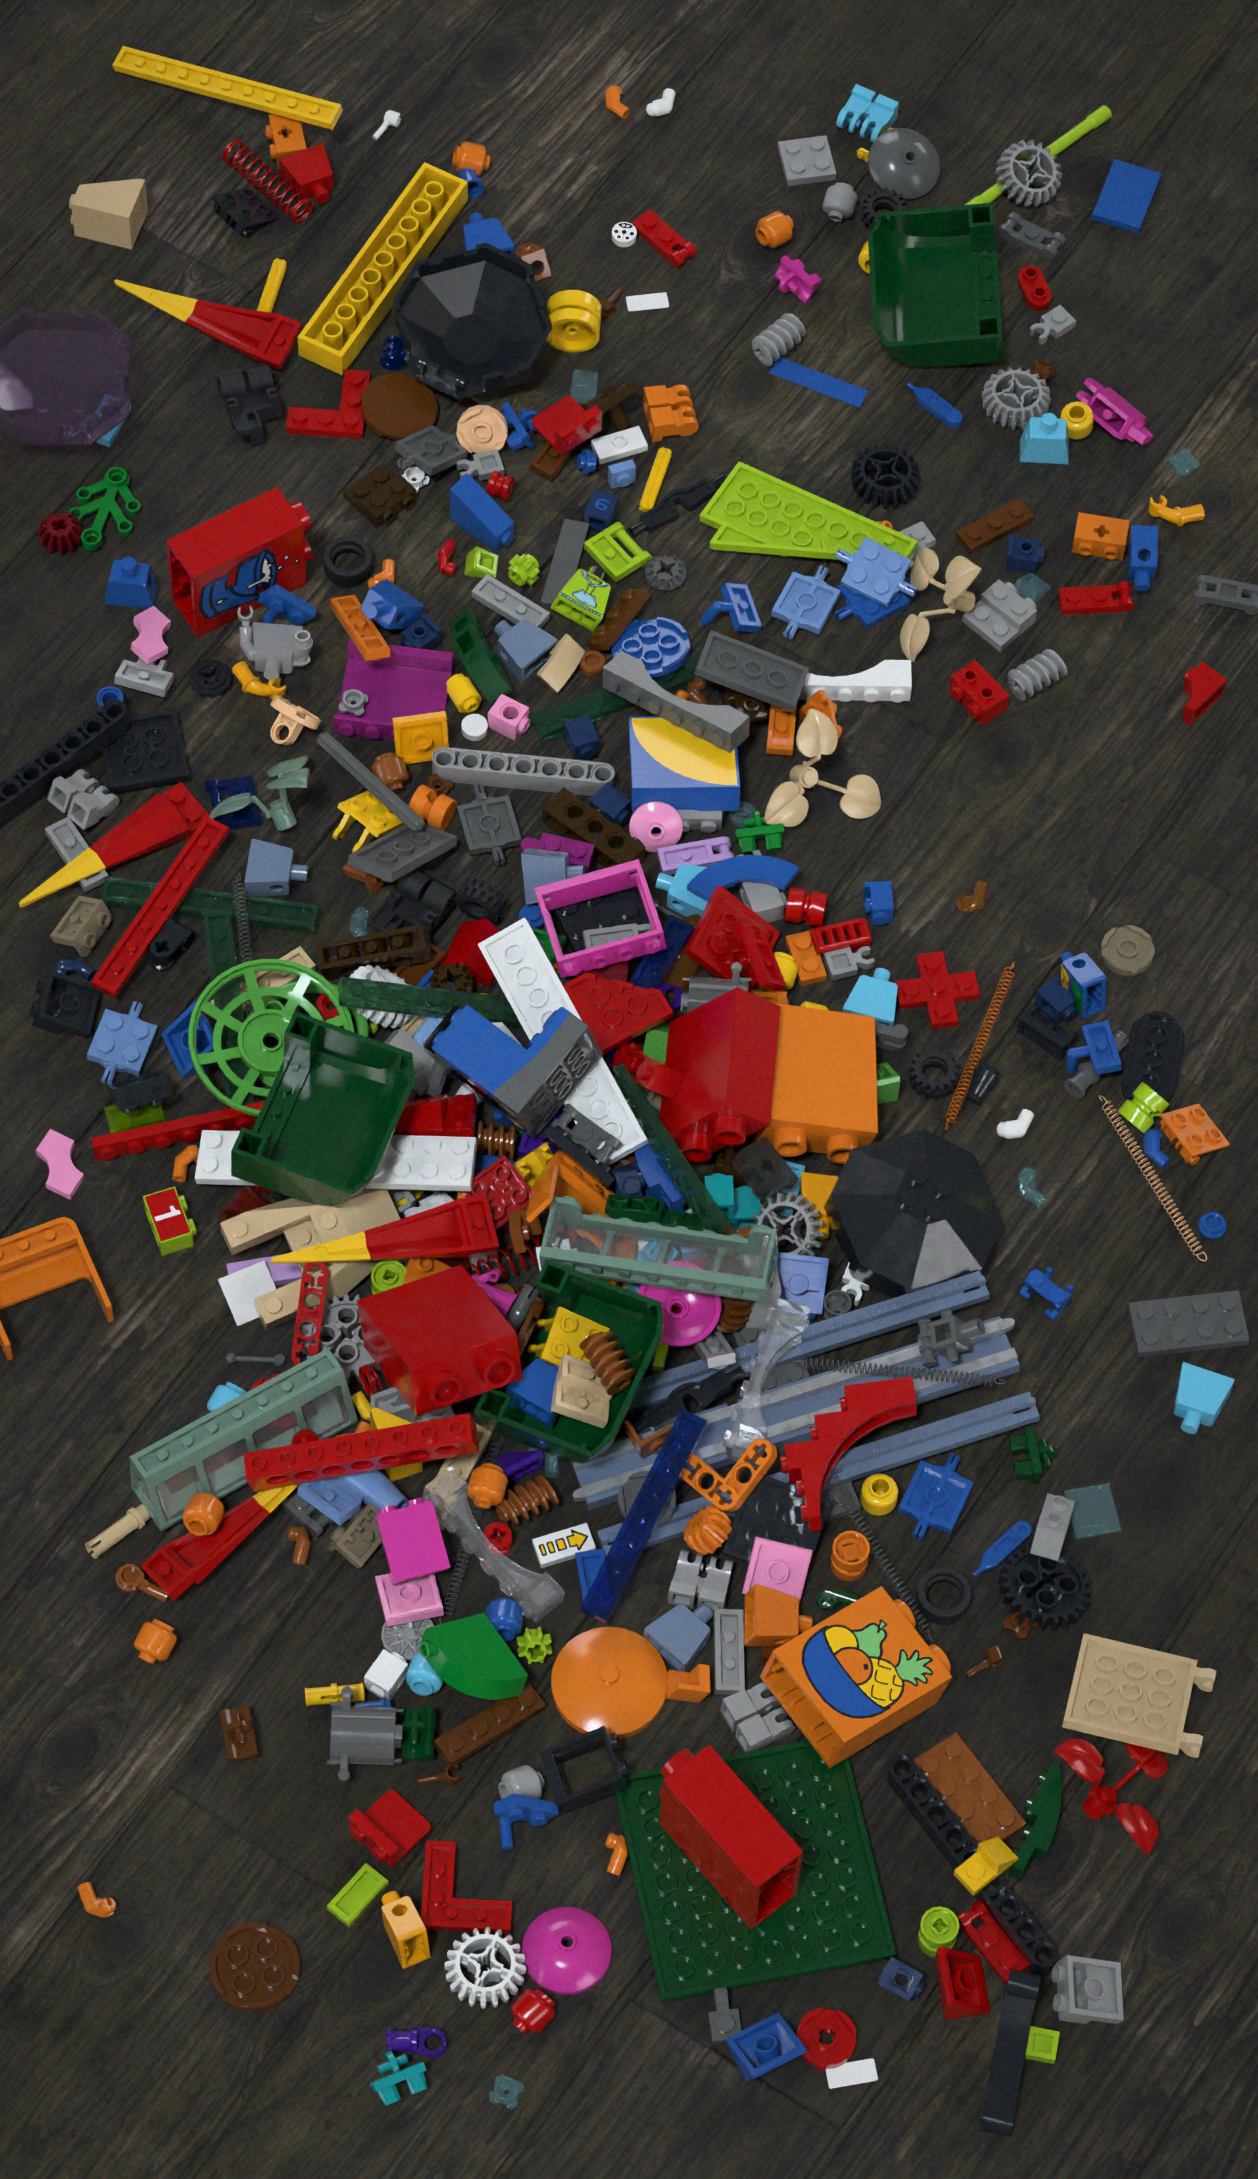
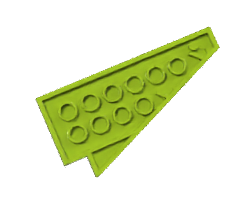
M740 461L700 514V522L718 529L710 541V549L839 560L834 558L839 548L853 555L859 549L865 537L908 559L912 557L918 548V540Z

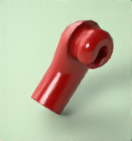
M447 539L437 553L438 570L442 575L452 576L456 571L455 562H449L450 556L457 547L456 542L452 539Z

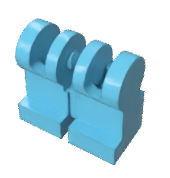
M856 84L852 90L851 97L838 115L836 126L844 129L850 124L849 132L855 134L862 123L860 137L866 139L872 133L870 140L874 143L898 118L899 102L881 94L875 99L876 92Z

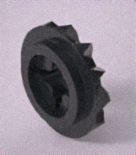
M208 659L200 661L192 667L189 673L192 691L196 690L200 696L205 694L212 698L213 695L218 693L222 695L223 691L230 686L231 672L224 663L218 660ZM214 675L215 681H210V683L206 684V678Z

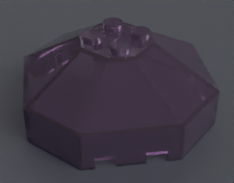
M33 308L21 309L0 325V430L17 445L91 446L129 417L132 371L130 338L96 309H85V314H70V309H49V313H34Z

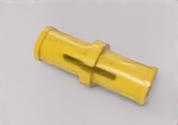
M331 1683L330 1687L305 1688L306 1707L330 1704V1702H343L341 1691L345 1686H349L353 1690L351 1702H365L363 1683L337 1686V1683Z

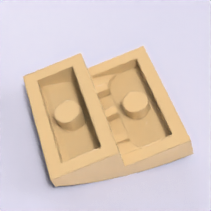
M563 1354L555 1380L551 1411L604 1428L608 1423L609 1402L613 1395L607 1394L606 1387H603L600 1382L601 1378L596 1376L595 1369L590 1366L589 1362Z

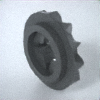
M666 553L660 557L654 555L653 559L647 562L645 577L648 583L656 589L665 591L680 587L687 575L684 561L678 560L676 555L673 557L667 556ZM662 567L667 570L671 568L670 574L666 572L661 573Z

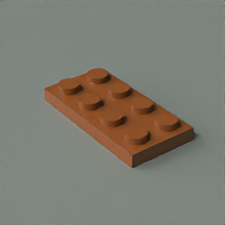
M957 1732L913 1760L977 1845L997 1836L1005 1842L1026 1828L1027 1823Z

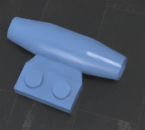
M378 1470L303 1483L298 1486L297 1495L339 1526L359 1512L362 1502L365 1504L371 1503L379 1510L391 1505H396L397 1509L407 1507L408 1501L400 1490Z

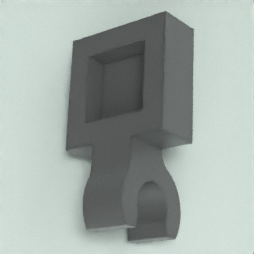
M726 1987L714 1989L716 2011L708 2012L712 2045L726 2043V2038L742 2031L738 2008L729 2009Z

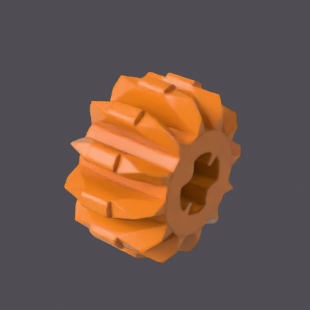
M712 1504L707 1507L703 1506L697 1514H693L691 1520L687 1521L688 1526L683 1530L685 1534L684 1540L697 1553L703 1556L708 1553L712 1554L716 1548L722 1547V1543L725 1540H728L727 1535L732 1530V1521L725 1512L714 1507Z

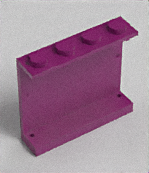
M349 640L347 646L348 660L339 704L343 702V693L351 689L361 691L362 694H366L368 702L364 705V714L361 716H355L354 713L350 712L342 713L338 706L337 715H334L333 718L334 733H340L344 736L356 735L369 739L379 738L394 741L392 718L445 711L448 699L446 682L452 677L453 653L388 645L391 649L390 657L381 658L377 661H365L353 641Z

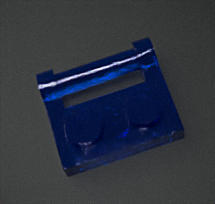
M252 775L226 780L210 779L205 782L206 792L210 794L212 809L222 801L220 793L228 792V796L231 797L250 792L251 796H256ZM250 803L246 807L232 812L233 818H227L225 814L214 818L215 821L229 827V831L262 825L260 810L255 803Z

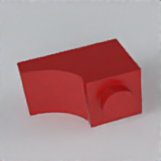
M1201 662L1196 668H1190L1183 679L1185 681L1183 693L1187 695L1189 702L1185 705L1182 720L1189 726L1224 694L1227 679L1204 662Z

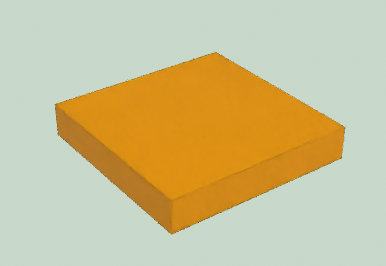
M445 711L392 718L395 755L401 756L405 765L432 761V754L436 749L449 747Z

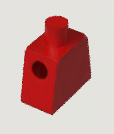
M323 143L279 158L280 175L283 176L284 181H289V187H296V193H303L302 199L314 197L319 204L329 200V191L334 188L333 173Z

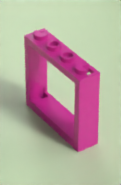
M639 859L534 888L538 907L561 978L574 976L585 971L603 968L610 964L628 961L635 957L667 949L664 932ZM637 886L652 931L563 956L549 910Z

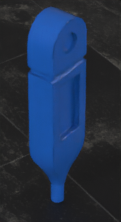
M910 382L907 384L913 390L917 402L950 428L955 429L961 426L963 416L956 408H953L952 405L929 388L916 387Z
M1019 1521L1010 1528V1531L1008 1530L984 1553L978 1569L972 1574L973 1577L976 1578L985 1571L995 1570L1005 1562L1008 1555L1011 1556L1015 1549H1019L1030 1538L1031 1525L1026 1521Z

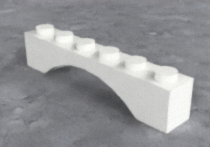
M884 660L875 667L848 676L830 677L807 673L798 700H807L818 690H824L827 698L842 702L851 700L867 702L910 701L912 689L911 660Z

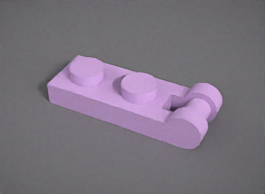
M726 836L657 848L661 872L667 875L676 874L679 865L682 863L708 867L735 856L734 853L730 852L732 845L730 838ZM717 850L720 854H713V851Z

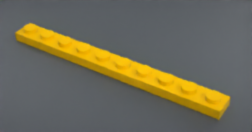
M126 46L121 48L113 63L114 70L120 73L331 130L334 129L343 112L341 104Z

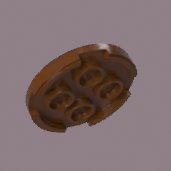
M388 373L375 378L367 385L362 396L361 413L366 424L377 435L401 440L428 426L434 425L438 413V405L435 395L425 383L408 374Z
M535 1297L517 1336L520 1357L545 1305V1300Z
M250 1922L230 1929L218 1942L210 1957V1976L215 1991L227 2004L242 2011L261 2012L280 2005L294 1991L300 1976V1958L294 1942L288 1935L275 1927L269 1926L267 1923Z

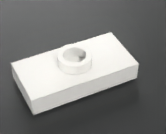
M639 426L591 440L592 449L600 465L648 451V444Z

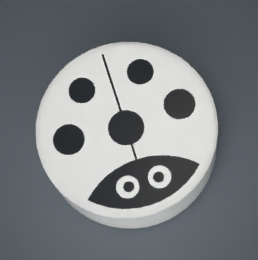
M620 222L612 228V241L617 246L629 247L636 242L637 230L631 223Z

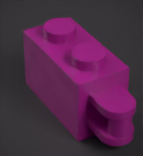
M542 833L541 840L525 838L521 841V854L526 848L566 852L569 854L570 866L584 865L586 873H590L592 870L595 855L594 844L548 833Z

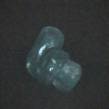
M363 907L357 908L350 918L349 931L354 937L371 934L366 930L369 912Z
M1029 1167L1024 1168L1017 1179L1019 1193L1028 1201L1041 1208L1047 1200V1196L1036 1189L1035 1178L1037 1174L1035 1170Z
M528 1446V1451H538V1449ZM541 1451L546 1477H558L560 1475L558 1457Z

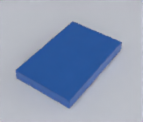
M1114 159L1091 220L1139 233L1161 179V173Z

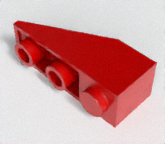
M626 1043L622 1044L620 1049L615 1052L611 1066L646 1089L672 1100L684 1077V1074Z

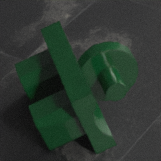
M1026 1426L1022 1434L1010 1436L1008 1444L1011 1455L1025 1453L1026 1456L1025 1460H1016L1013 1463L1015 1479H1030L1031 1485L1040 1484L1039 1476L1042 1474L1040 1462H1042L1043 1468H1050V1460L1056 1458L1058 1454L1054 1446L1047 1445L1046 1439L1039 1440V1448L1037 1447L1033 1426Z
M433 1705L416 1709L405 1708V1722L401 1724L403 1725L402 1733H404L402 1758L405 1761H428L434 1759L436 1708Z

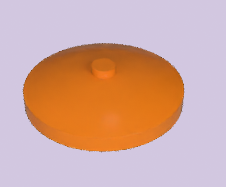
M619 1627L594 1628L574 1637L559 1652L551 1674L552 1698L562 1718L578 1732L585 1734L605 1726L611 1733L615 1732L619 1739L627 1738L647 1728L660 1714L666 1701L667 1669L658 1650L641 1635Z

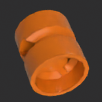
M420 785L412 796L409 807L424 821L427 820L428 825L444 831L454 816L457 801L444 794L437 796L436 790Z
M845 1531L834 1539L830 1566L833 1574L839 1579L855 1581L865 1574L870 1553L869 1542L865 1536L856 1531Z

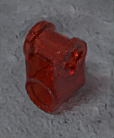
M247 1186L221 1209L219 1213L220 1223L244 1212L270 1205V1203L251 1186Z

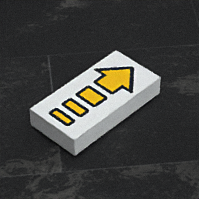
M587 1523L532 1539V1545L541 1568L574 1559L577 1552L596 1550Z

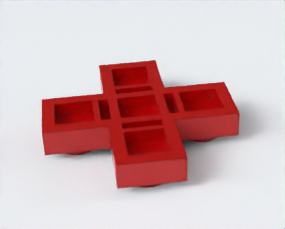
M943 951L917 954L916 964L919 978L895 981L898 985L896 998L899 1010L926 1006L931 1030L958 1026L959 1020L955 1002L978 1000L980 997L975 971L948 974Z

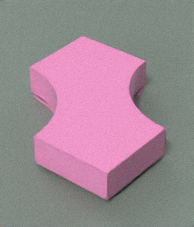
M155 606L134 616L133 623L139 632V636L131 643V650L147 665L167 655L168 647L164 643L162 636L169 630L171 621Z
M50 1129L36 1149V1154L45 1161L49 1168V1177L45 1183L46 1188L70 1200L84 1180V1173L80 1172L71 1160V1154L75 1146L74 1140Z

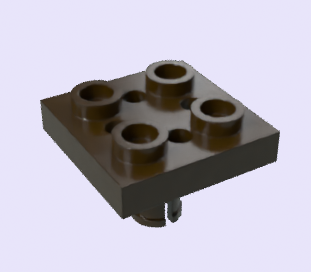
M621 380L615 385L611 384L601 391L602 394L588 399L581 406L587 411L596 405L602 413L607 414L617 432L630 424L619 403L637 391L639 387L635 380L627 383Z

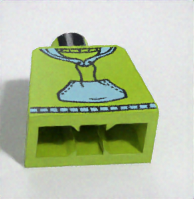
M592 566L589 572L578 569L559 592L550 608L593 632L603 618L611 589L608 583L602 581L604 571L597 566Z

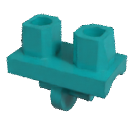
M390 2050L385 2052L387 2062L378 2065L377 2068L380 2074L391 2070L392 2074L369 2083L372 2092H377L383 2104L387 2106L401 2100L395 2086L398 2082L405 2080L411 2095L427 2089L423 2074L426 2071L424 2062H418L400 2070L399 2066L408 2063V2059L405 2054L395 2058Z

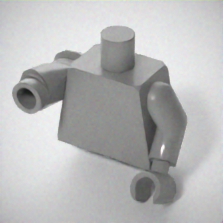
M241 606L238 608L237 616L242 622V627H239L240 647L248 660L254 662L255 670L264 672L266 679L276 680L279 678L280 673L290 674L293 672L294 667L305 666L310 662L309 652L311 651L313 640L310 633L303 630V626L253 622V625L250 626V621L253 618V608L250 606V615L247 617L241 615Z

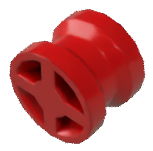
M493 471L487 484L486 493L489 496L497 495L501 500L508 501L514 488L515 477L510 475L505 477L500 472Z
M494 1522L485 1528L483 1533L485 1552L495 1558L506 1556L512 1547V1532L510 1528L501 1522Z

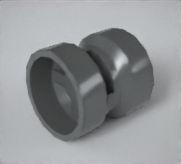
M832 1290L827 1293L823 1302V1320L850 1312L852 1302L846 1292Z

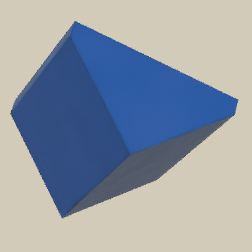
M197 1001L161 1034L181 1078H188L197 1074L192 1064L188 1047V1029L191 1014ZM204 1012L200 1016L196 1032L198 1054L214 1052L213 1030ZM218 1063L202 1065L204 1071L219 1066Z
M779 2012L726 2038V2043L745 2082L807 2052L804 2045Z

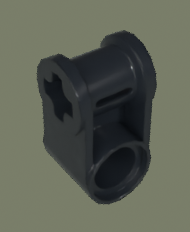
M173 918L169 919L150 944L151 967L160 972L171 969L179 957L191 946L195 938V931Z

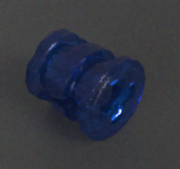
M389 336L383 341L380 364L383 368L390 371L400 370L405 365V351L399 337Z

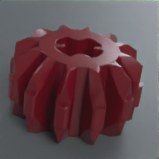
M60 510L57 515L49 512L48 519L41 518L38 529L41 545L43 548L48 547L50 553L58 550L60 555H62L63 550H68L72 553L73 546H79L82 534L78 517L73 518L70 511L65 515Z

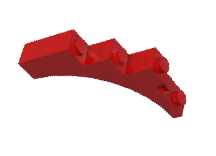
M912 1376L844 1386V1397L839 1398V1412L814 1415V1426L809 1427L811 1441L784 1444L785 1456H780L781 1471L788 1474L789 1484L796 1483L798 1497L803 1496L805 1504H800L802 1521H808L810 1532L821 1530L820 1506L823 1489L831 1470L840 1457L857 1440L872 1430L892 1421L917 1415L916 1395Z

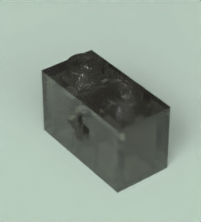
M766 1136L741 1149L732 1163L738 1175L743 1177L750 1186L753 1194L766 1206L768 1205L767 1198L777 1200L778 1193H783L784 1196L787 1195L799 1180Z

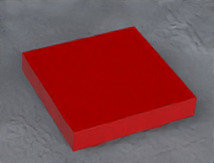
M503 1155L473 1177L471 1191L461 1192L465 1198L487 1195L495 1231H497L509 1222V1212L526 1210L528 1208L532 1190L507 1157Z

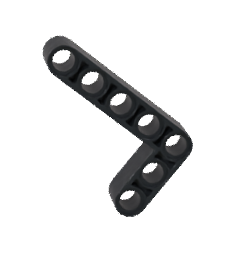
M1010 1970L999 2020L980 2127L981 2132L1006 2137L1011 2136L1030 2024L1037 2000L1041 1975Z

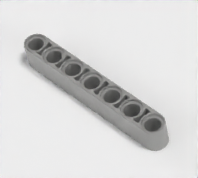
M440 747L432 754V774H438L440 778L445 780L450 779L453 783L483 784L484 786L558 793L564 787L570 792L585 796H593L606 783L614 788L615 783L614 768L610 764L603 762Z

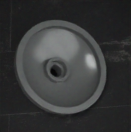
M907 128L888 130L874 141L868 153V170L875 185L882 192L884 188L888 189V193L895 190L896 196L899 194L903 196L902 200H915L923 197L934 187L939 178L940 160L933 144L917 131ZM906 155L911 156L912 161L907 160Z

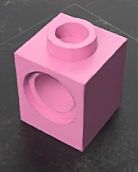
M503 694L500 695L488 712V728L514 741L520 733L524 734L527 731L531 722L529 719V707Z

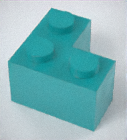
M716 1173L711 1176H705L703 1213L719 1216V1225L730 1223L732 1230L749 1226L752 1223L757 1224L758 1219L753 1218L752 1215L753 1213L761 1215V1210L758 1207L760 1204L759 1188H752L750 1186L733 1188V1175Z

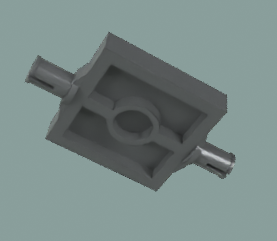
M433 425L397 441L395 445V451L403 456V458L397 460L399 468L404 469L410 465H416L430 476L457 464L459 460L467 459L468 450L458 443L456 432L447 434Z
M479 784V789L478 785H475L473 791L476 800L457 806V814L469 856L492 852L494 864L499 866L500 860L501 865H503L506 860L502 850L519 846L522 841L509 795L497 798L486 797L484 785Z

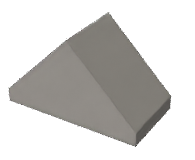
M395 1387L371 1395L370 1409L376 1407L414 1423L416 1414Z

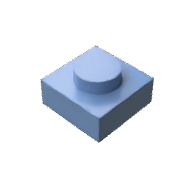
M633 459L608 466V483L611 489L625 487L635 482L636 466Z

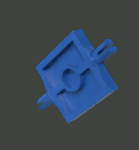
M906 572L905 581L910 583V575ZM840 584L837 589L841 590L840 596L844 600L845 606L834 611V616L837 618V621H841L852 615L861 622L865 629H868L909 607L910 601L902 591H899L893 596L888 607H885Z
M950 1453L944 1467L920 1461L898 1509L899 1513L917 1521V1525L911 1534L914 1539L918 1535V1540H923L928 1527L937 1528L948 1534L952 1533L974 1482L960 1477L955 1472V1468L960 1461V1457L957 1454L954 1458V1453Z

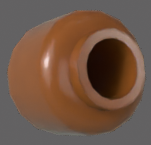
M393 752L376 757L374 759L375 763L371 766V772L394 793L402 791L404 789L403 785L409 780V774L403 758L394 755Z

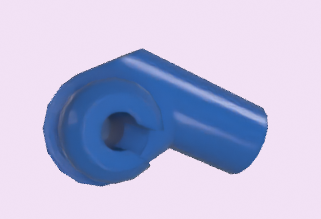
M1150 1129L1143 1137V1152L1163 1169L1169 1164L1171 1158L1160 1150V1143L1163 1138L1162 1132L1158 1129Z

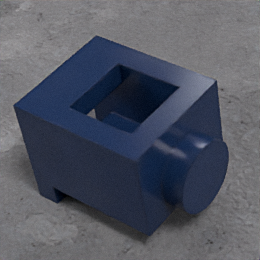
M1009 534L1005 570L1036 573L1037 564H1043L1044 548H1039L1040 540L1014 537L1015 534Z
M423 613L421 619L401 632L400 644L404 647L434 650L442 644V629L426 613Z
M1058 976L1039 988L1035 1003L1039 1005L1038 1008L1057 1025L1064 1020L1069 1021L1078 1011L1074 1007L1075 999L1072 993L1060 986L1061 979Z
M637 1162L611 1169L613 1171L611 1176L615 1178L613 1181L615 1194L622 1193L629 1197H643L641 1190L645 1187L642 1172L638 1170Z
M890 1956L876 1984L910 2001L912 1996L917 1999L925 1982L921 1981L924 1974ZM900 1974H904L907 1977V1983L904 1986H899L896 1983V1978Z

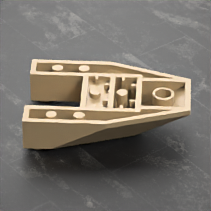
M387 1189L362 1190L358 1195L336 1206H321L296 1198L286 1199L244 1212L220 1223V1230L231 1255L283 1233L291 1251L294 1252L400 1220V1217ZM383 1260L323 1262L328 1269L325 1300L330 1304L333 1302L334 1295L338 1299L343 1298L345 1294H348L372 1273V1269L377 1263ZM297 1263L301 1273L307 1263ZM313 1267L311 1272H307V1274L312 1276L311 1287L305 1285L304 1288H316L322 1291V1287L316 1286L318 1276H323V1273H319L318 1267ZM302 1278L254 1299V1306L266 1331L296 1318ZM309 1294L305 1296L303 1303L307 1308L313 1309L314 1306L318 1307L320 1300L316 1295Z

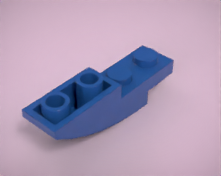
M639 1116L636 1119L650 1142L634 1151L635 1162H637L638 1170L642 1172L645 1182L644 1193L647 1197L664 1200V1205L668 1211L674 1209L683 1211L685 1197L680 1187L675 1188L672 1183V1177L667 1169L666 1159H669L668 1151L663 1143L659 1144L657 1142L652 1126L650 1124L646 1125Z

